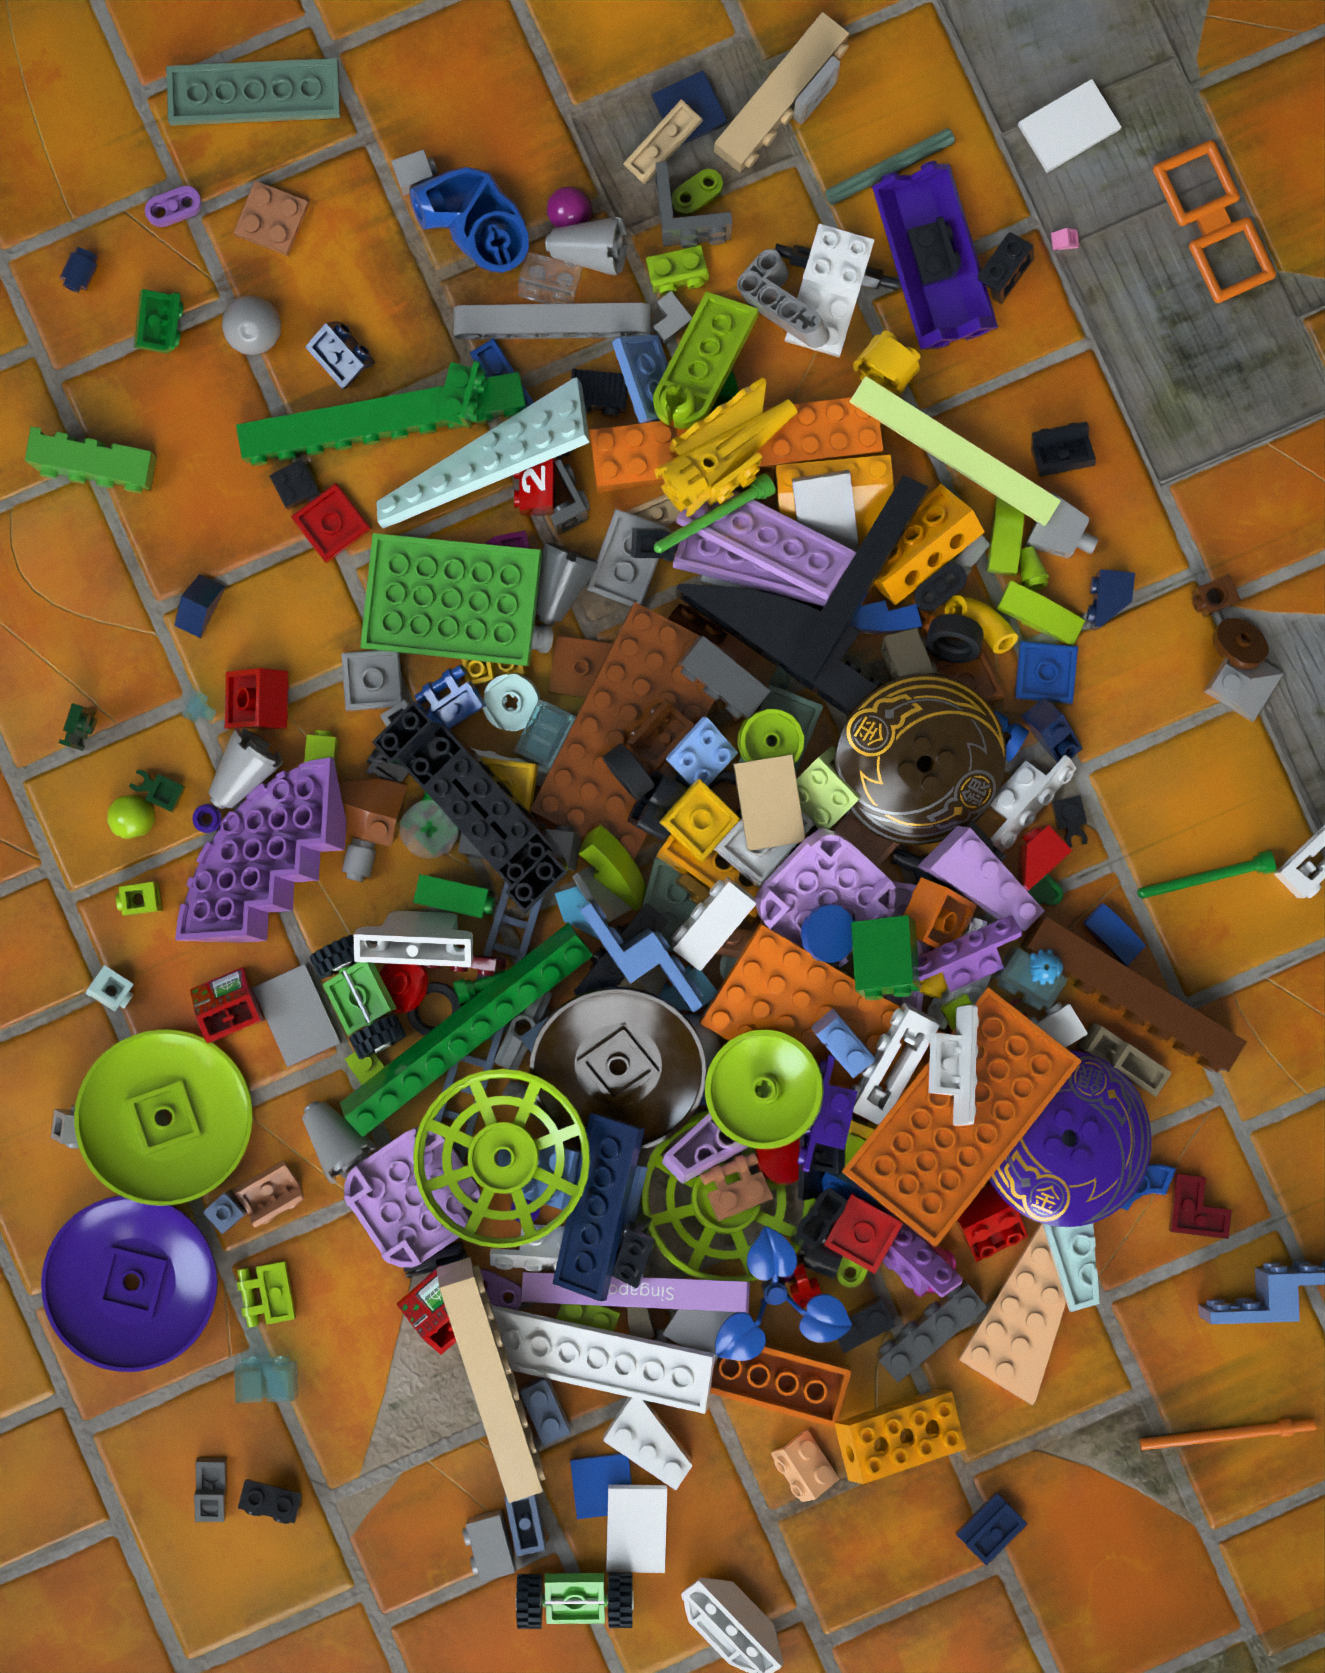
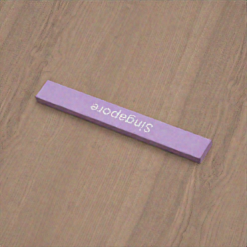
M523 1272L521 1302L749 1312L750 1282L643 1277L638 1288H634L612 1276L607 1300L600 1302L552 1284L554 1274Z

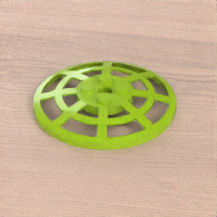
M509 1069L486 1070L471 1074L455 1082L443 1091L430 1105L420 1123L415 1138L413 1152L414 1174L418 1190L425 1205L436 1220L447 1230L463 1240L480 1246L494 1248L517 1247L532 1243L550 1234L574 1211L583 1195L589 1176L590 1145L585 1126L578 1111L569 1099L554 1085L538 1076L523 1071ZM510 1078L529 1082V1086L523 1099L512 1096H493L488 1098L481 1081ZM470 1086L476 1103L461 1112L451 1127L434 1120L449 1099L462 1089ZM540 1088L549 1092L563 1105L574 1122L573 1125L558 1130L550 1116L534 1104ZM513 1105L520 1108L513 1123H498L491 1106ZM478 1111L481 1112L486 1127L479 1131L475 1137L459 1131L471 1116ZM530 1113L536 1115L545 1124L550 1134L534 1140L533 1136L524 1129ZM429 1131L445 1137L442 1152L444 1174L427 1180L424 1152L426 1139ZM579 1135L582 1165L578 1184L575 1185L562 1178L565 1164L563 1141ZM454 1142L469 1148L468 1165L453 1171L452 1149ZM555 1145L556 1149L554 1174L538 1167L539 1150ZM501 1149H506L511 1154V1162L507 1166H500L496 1162V1154ZM473 1176L475 1181L484 1188L477 1203L472 1201L463 1192L458 1181ZM533 1178L548 1184L547 1189L541 1196L527 1205L522 1188ZM449 1186L457 1200L472 1211L465 1228L453 1221L436 1202L432 1191ZM556 1189L572 1196L567 1206L555 1219L538 1230L535 1229L531 1213L543 1206ZM495 1193H511L516 1210L497 1211L488 1209V1206ZM483 1217L495 1220L519 1218L524 1235L513 1238H494L479 1235L476 1231Z
M709 1111L696 1114L673 1136L657 1144L649 1157L641 1193L643 1214L652 1218L648 1231L651 1237L655 1239V1244L661 1253L673 1265L690 1276L700 1280L757 1281L759 1279L750 1273L747 1266V1255L752 1245L748 1246L742 1230L755 1221L791 1238L795 1226L783 1221L786 1210V1185H778L769 1179L766 1180L769 1190L776 1189L777 1207L774 1217L760 1211L761 1205L718 1222L707 1197L709 1192L717 1190L714 1182L704 1185L700 1175L698 1178L694 1177L683 1183L692 1188L691 1204L675 1208L674 1193L678 1179L662 1163L664 1157L661 1154L677 1136L687 1129L696 1126L709 1114ZM748 1147L741 1154L743 1156L755 1154V1148ZM657 1167L670 1175L666 1187L667 1211L651 1215L649 1188L653 1170ZM738 1172L725 1177L727 1185L741 1180ZM815 1198L804 1201L802 1219L808 1214L809 1207ZM693 1215L696 1216L698 1221L705 1227L699 1241L695 1240L685 1230L680 1219ZM669 1222L672 1223L680 1238L694 1249L688 1264L681 1261L668 1249L655 1226ZM715 1233L731 1234L737 1250L722 1251L712 1249L709 1245ZM793 1242L791 1243L796 1253L800 1247ZM705 1255L722 1260L740 1258L746 1274L741 1276H717L704 1273L698 1269Z

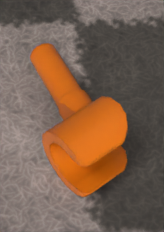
M913 598L911 599V602L913 605H915V601ZM917 607L919 614L924 619L921 623V630L928 634L929 625L935 617L929 614L928 611H923Z

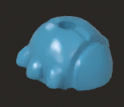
M1042 949L1038 951V954L1031 953L1030 972L1032 974V981L1037 982L1039 980L1041 985H1045L1047 981L1049 984H1054L1056 976L1059 977L1063 971L1061 959L1058 956L1055 957L1051 949H1048L1046 953ZM1045 964L1049 966L1048 970L1044 969Z

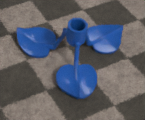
M768 1226L763 1227L747 1255V1266L750 1273L757 1279L763 1280L761 1289L764 1297L761 1299L757 1319L753 1322L752 1317L748 1313L738 1312L729 1316L723 1322L715 1340V1353L720 1358L747 1361L757 1357L762 1352L766 1337L763 1330L758 1326L762 1322L768 1303L780 1305L784 1301H788L800 1314L804 1315L799 1323L801 1333L814 1342L836 1340L851 1329L852 1323L844 1305L833 1295L819 1294L812 1297L807 1303V1310H805L790 1294H787L785 1284L778 1276L788 1277L793 1274L797 1264L796 1253L783 1235Z

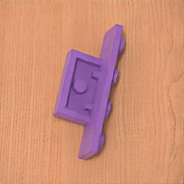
M1010 915L919 955L920 981L942 972L946 985L950 992L1004 969L997 947L1021 937L1023 934L1014 917Z
M881 1206V1207H880L881 1209H883V1210L887 1211L888 1213L894 1215V1214H893L891 1211H889L886 1207H884V1206ZM903 1222L883 1259L885 1266L893 1269L901 1277L903 1283L908 1288H913L919 1295H922L931 1287L940 1297H944L961 1285L963 1278Z

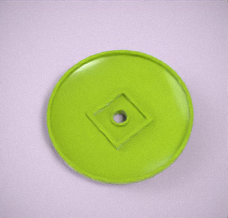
M178 1030L146 1031L130 1036L113 1045L89 1069L76 1099L74 1112L75 1135L80 1152L89 1169L113 1192L126 1199L146 1205L165 1206L182 1204L204 1196L215 1189L239 1164L251 1134V1098L246 1082L238 1067L226 1053L213 1043H206L202 1037ZM166 1109L171 1113L172 1120L169 1125L160 1126L156 1123L155 1114L157 1111Z

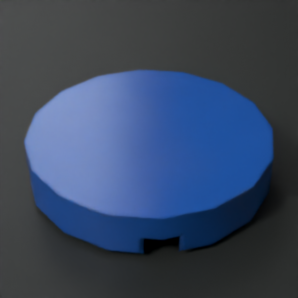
M832 904L816 906L811 910L813 912L810 913L809 917H806L802 923L801 938L803 947L817 961L827 963L840 961L850 953L853 947L851 922H854L849 912L841 906Z

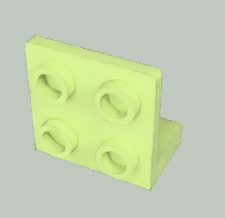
M833 746L820 755L796 779L801 811L815 822L814 825L818 829L826 828L829 830L860 799L859 794L836 774L833 763L835 748Z

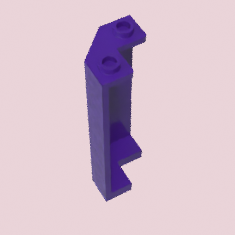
M930 161L921 165V170L912 175H899L898 172L888 173L882 177L881 182L872 186L920 350L939 349L949 346V342L965 338L967 341L998 328L986 285L980 282L977 277L981 268L950 164H937V161ZM943 216L945 224L949 223L951 226L953 240L950 242L953 251L957 250L959 253L961 267L958 268L959 271L955 278L922 287L908 240L907 230L933 223L937 217Z

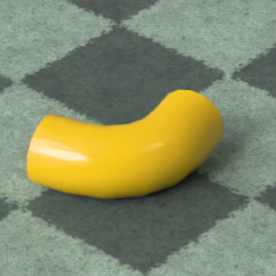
M960 595L952 596L947 601L945 614H959L976 621L983 629V639L994 653H1004L1017 642L1018 635L1002 615L991 606L980 600Z

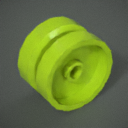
M764 709L753 713L750 718L743 721L738 731L737 747L741 758L745 762L792 754L793 762L795 763L803 751L804 734L800 724L791 714L779 709ZM770 735L775 736L773 741L776 744L774 746H768L766 743V738Z

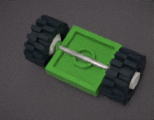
M354 935L333 941L331 944L310 955L309 959L319 979L331 977L333 974L336 975L322 985L347 1035H351L349 1040L359 1059L377 1054L407 1036L396 1014L382 1018L397 1008L375 964L371 962H354Z
M604 1573L545 1574V1594L543 1595L541 1574L517 1575V1629H541L542 1607H546V1624H604L605 1607H607V1604L609 1628H632L634 1591L632 1589V1573H609L608 1598L607 1594H604Z

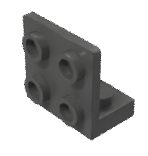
M558 459L555 461L557 473L573 502L571 505L569 502H565L557 506L553 510L554 514L550 515L553 527L557 534L560 535L588 520L587 511L590 510V504L583 490L577 491L574 487L577 485L570 465L566 464L563 466L561 460Z

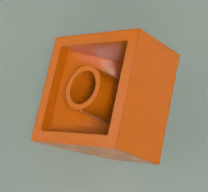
M920 878L902 916L909 915L916 922L918 942L936 949L963 937L977 905L947 887Z

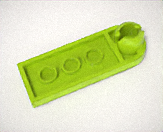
M707 291L705 292L653 395L655 413L663 423L670 425L673 419L675 428L688 429L709 415L759 316L758 308Z

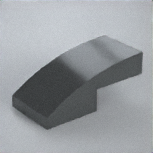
M197 1457L196 1491L194 1494L195 1522H224L227 1492V1457Z

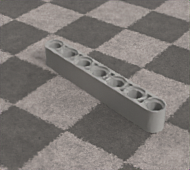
M646 303L460 305L453 308L454 338L462 340L492 338H619L651 335V306Z

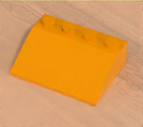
M891 455L775 465L774 476L778 512L797 522L792 478L849 470L858 545L860 547L894 491Z

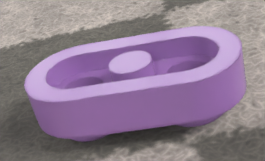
M182 186L151 198L146 203L145 215L152 225L166 227L198 214L202 207V199L194 188ZM185 200H192L190 207L183 206ZM159 210H166L163 217H157Z
M480 1269L483 1280L488 1284L485 1290L488 1292L491 1305L513 1310L519 1308L522 1303L521 1286L493 1271ZM511 1292L514 1295V1300L506 1302L503 1294Z

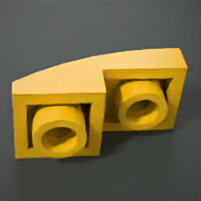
M461 659L462 665L467 671L465 680L466 682L472 681L474 685L490 683L493 679L503 674L520 673L523 676L527 675L526 666Z

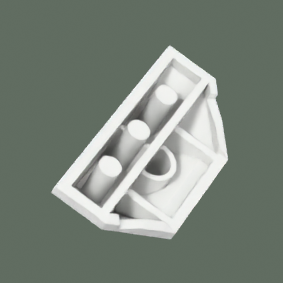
M700 1578L682 1592L681 1596L682 1600H684L688 1622L730 1665L749 1673H774L783 1666L784 1662L774 1624L733 1581Z

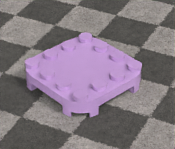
M820 828L804 839L762 884L757 895L754 897L757 903L755 905L757 913L767 927L803 947L801 938L802 923L806 917H809L810 913L813 912L811 910L816 906L823 904L841 906L849 912L854 922L884 918L885 915L891 917L896 910L894 908L896 887L892 881L843 835L826 828ZM845 957L840 961L830 964L841 968L849 960Z
M419 1127L406 1131L356 1165L348 1173L344 1184V1199L347 1206L351 1207L381 1252V1257L388 1264L391 1263L398 1267L412 1268L420 1265L459 1238L436 1220L425 1205L418 1190L414 1174L413 1152ZM431 1131L428 1133L424 1152L427 1180L444 1174L442 1152L445 1137ZM453 1148L452 1168L454 1171L464 1167L465 1164ZM473 1176L458 1181L463 1192L472 1201L477 1203L482 1191ZM449 1186L432 1191L436 1202L453 1221L465 1228L472 1211L457 1200Z

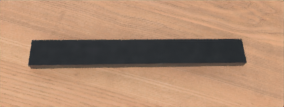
M903 475L790 662L788 666L789 671L815 683L929 492L928 486Z

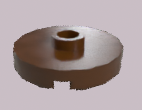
M1227 618L1220 622L1212 635L1213 645L1217 653L1222 658L1225 655L1230 660L1229 664L1240 669L1249 670L1257 668L1264 662L1269 653L1268 643L1264 635L1245 620Z

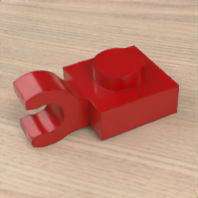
M802 1263L796 1265L794 1275L797 1283L789 1285L792 1298L804 1309L807 1308V1303L812 1297L821 1294L817 1277L808 1279L804 1264Z

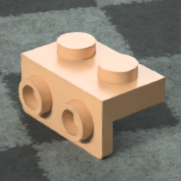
M809 1430L802 1431L784 1447L771 1452L776 1468L785 1475L790 1483L792 1493L802 1502L817 1499L839 1480V1477Z

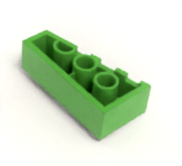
M30 427L25 461L37 471H40V476L57 479V475L68 476L69 481L82 484L85 483L86 479L96 481V485L105 488H113L114 484L125 486L124 490L134 493H141L142 489L151 490L157 459L151 451L114 443L111 444V448H107L106 443L90 438L83 439L81 443L77 442V438L68 436L66 433L56 432L54 437L45 435L41 428Z

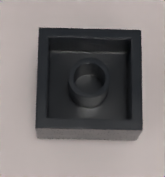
M301 459L269 475L287 510L319 495Z

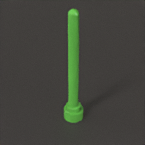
M763 473L750 484V488L656 542L654 544L655 552L662 553L755 498L759 500L772 496L776 493L774 483L767 474Z

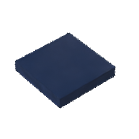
M703 70L652 94V99L662 120L681 99L703 119L701 124L682 145L727 124L724 112Z

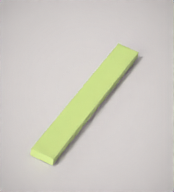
M866 376L849 401V403L1043 526L1048 523L1061 502L1054 495Z

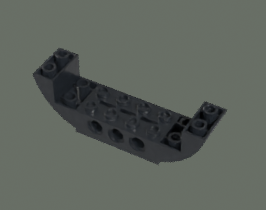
M412 701L372 741L390 763L403 766L507 882L510 887L505 892L525 914L568 873V864L548 831L483 759L448 726L424 707Z

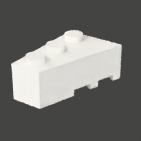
M728 876L723 882L718 880L709 891L710 896L703 903L700 902L695 907L690 918L671 937L673 950L699 971L704 968L757 904L751 894Z
M628 1397L605 1431L603 1441L674 1490H677L692 1467V1458L646 1400Z

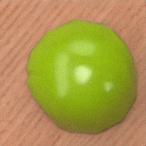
M138 795L121 796L115 799L108 808L107 823L111 831L116 836H121V838L130 839L146 835L155 822L152 805L149 801Z

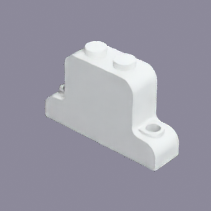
M394 911L388 914L382 926H366L356 929L354 933V962L471 967L473 964V934L469 931L458 930L457 915L453 913ZM369 940L377 941L378 944H371ZM458 944H460V945H465V947H464V948H458L457 945H458Z

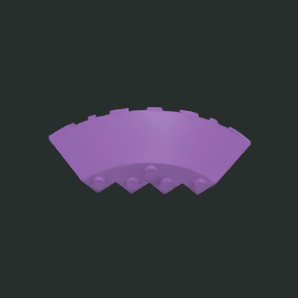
M333 758L311 760L299 764V767L288 772L282 771L276 774V778L267 784L261 783L246 795L247 799L234 812L230 811L220 822L221 828L211 842H206L197 858L199 865L193 878L189 877L186 886L189 887L185 904L180 906L175 940L240 943L267 941L269 913L293 911L294 882L319 881L320 852L345 850L346 817Z

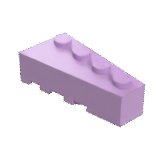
M957 826L918 865L919 868L930 873L945 885L950 886L998 920L1012 915L1021 931H1026L1044 912V909L969 827Z
M709 1113L664 1155L662 1163L683 1184L748 1147L726 1136L715 1124Z

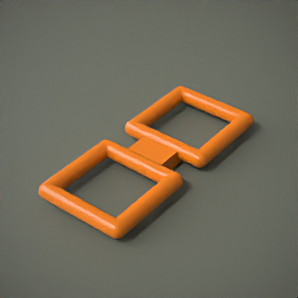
M1213 140L1201 143L1153 166L1155 177L1177 224L1185 226L1196 221L1202 237L1191 241L1189 249L1214 302L1221 303L1275 278L1276 271L1252 220L1249 217H1244L1231 223L1225 207L1239 201L1240 194ZM1208 154L1226 195L1185 213L1167 171ZM1244 231L1262 272L1221 290L1203 248Z

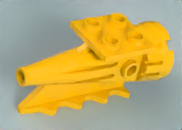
M763 377L749 387L740 390L731 400L718 406L703 420L693 424L684 434L672 439L670 450L673 453L676 451L679 456L655 469L656 478L658 479L662 476L665 482L661 486L663 492L680 512L684 509L687 510L685 516L690 517L706 501L710 507L717 502L721 505L734 495L732 491L740 485L743 488L750 485L757 478L755 474L760 470L759 465L763 458L760 453L757 454V451L797 414L796 407L789 399L763 412L766 380Z

